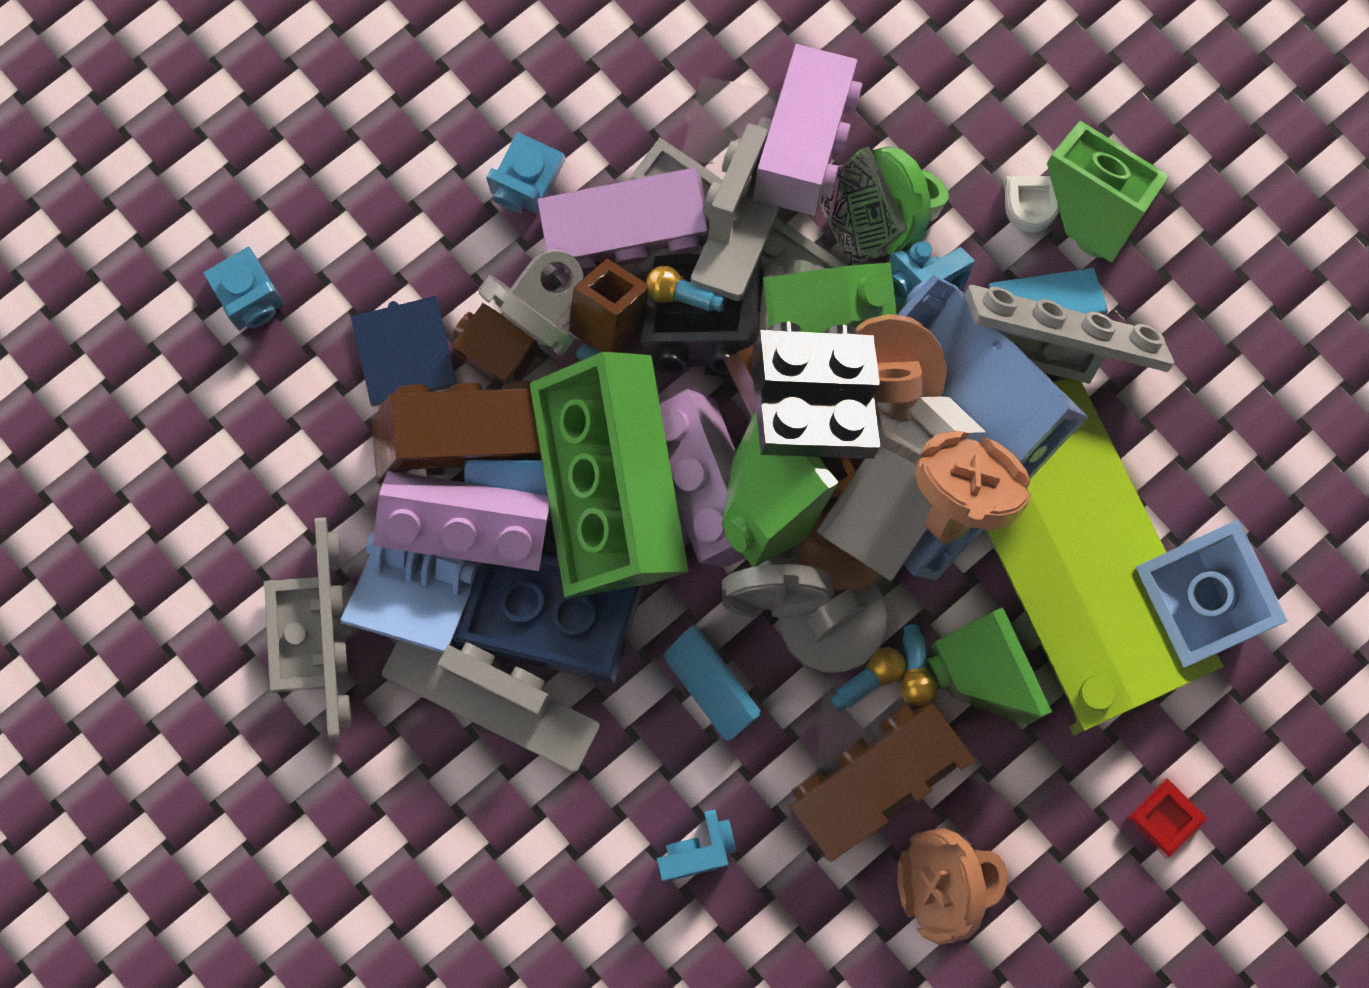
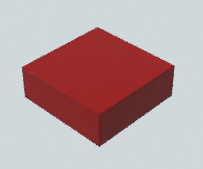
M1168 778L1163 779L1126 817L1165 858H1170L1208 819Z

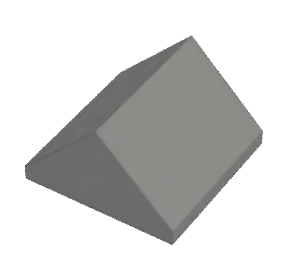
M879 437L880 448L875 458L863 461L817 532L831 543L892 581L926 531L925 520L932 505L917 485L914 470L919 456Z

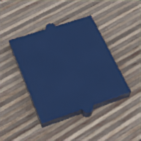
M436 296L399 305L396 301H391L387 308L351 316L372 407L383 404L389 394L395 393V389L400 386L426 385L428 386V392H435L457 384Z

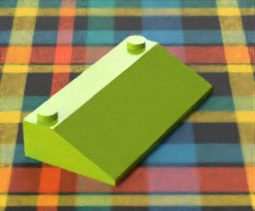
M1067 378L1054 384L1088 418L1030 479L1027 490L1031 495L1021 517L1008 527L985 530L1076 716V722L1069 726L1073 736L1224 666L1218 654H1215L1190 666L1183 667L1136 569V566L1166 553V550L1082 382Z

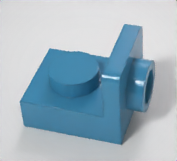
M517 132L498 169L491 168L486 177L490 192L494 194V201L516 213H521L524 208L538 215L539 206L537 199L547 197L565 162L564 153Z
M250 246L203 272L224 307V312L238 331L246 326L248 328H256L265 324L276 314L275 309L284 305L283 300Z
M961 247L941 258L934 256L921 267L903 250L893 253L889 262H891L896 305L903 309L906 305L907 296L912 289L921 282L928 281L933 274L955 285L963 293L975 260Z
M715 809L704 812L712 844L710 846L701 847L699 838L666 845L668 856L657 858L663 883L728 867L726 855L737 852L729 819L718 822Z

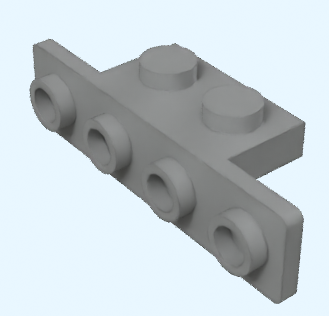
M762 117L758 125L748 123L740 142H730L722 164V172L726 173L721 184L717 182L711 184L703 208L704 213L711 215L709 235L691 275V284L715 291L717 294L735 301H740L743 298L781 208L753 200L757 169L773 120L768 117Z
M969 285L964 294L974 323L979 326L1002 331L1043 373L1090 384L1105 357L1164 372H1169L1174 364L1163 335L1149 325L1137 324L1133 326L1113 321L1099 312L1092 311L1086 314L1066 309L1054 301L1047 299L1035 301L1015 296L1008 290L1000 287H990L987 289L976 285Z
M325 517L315 518L318 577L264 581L270 691L275 693L325 689L328 739L330 743L341 742V729L351 728L349 695H338L337 674L348 673L346 640H335L334 619L342 618L344 613L342 585L332 586L330 566L341 564L339 531L328 532V524Z
M400 640L397 641L382 670V676L385 679L572 772H577L580 769L600 729V725L597 721L551 699L547 693L541 691L545 683L544 680L518 667H515L512 674L509 675L491 666L495 656L465 642L461 651L447 644L444 652L441 653Z

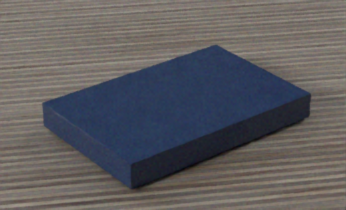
M542 553L539 571L480 562L454 641L461 648L467 642L495 656L614 684L644 585L564 598L558 556Z

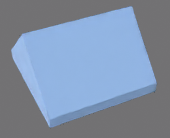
M1238 519L1136 566L1184 668L1288 622Z

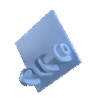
M372 532L366 546V553L370 554L369 559L340 622L443 653L447 644H451L461 620L479 564L469 560L373 546L374 533Z

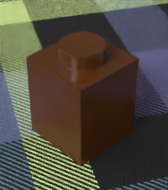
M606 259L573 287L568 332L599 352L617 353L643 329L648 300L647 284L614 262Z
M482 302L475 314L470 311L467 312L458 322L452 334V338L456 340L452 347L457 358L501 388L506 383L519 381L540 352L537 340L484 302Z

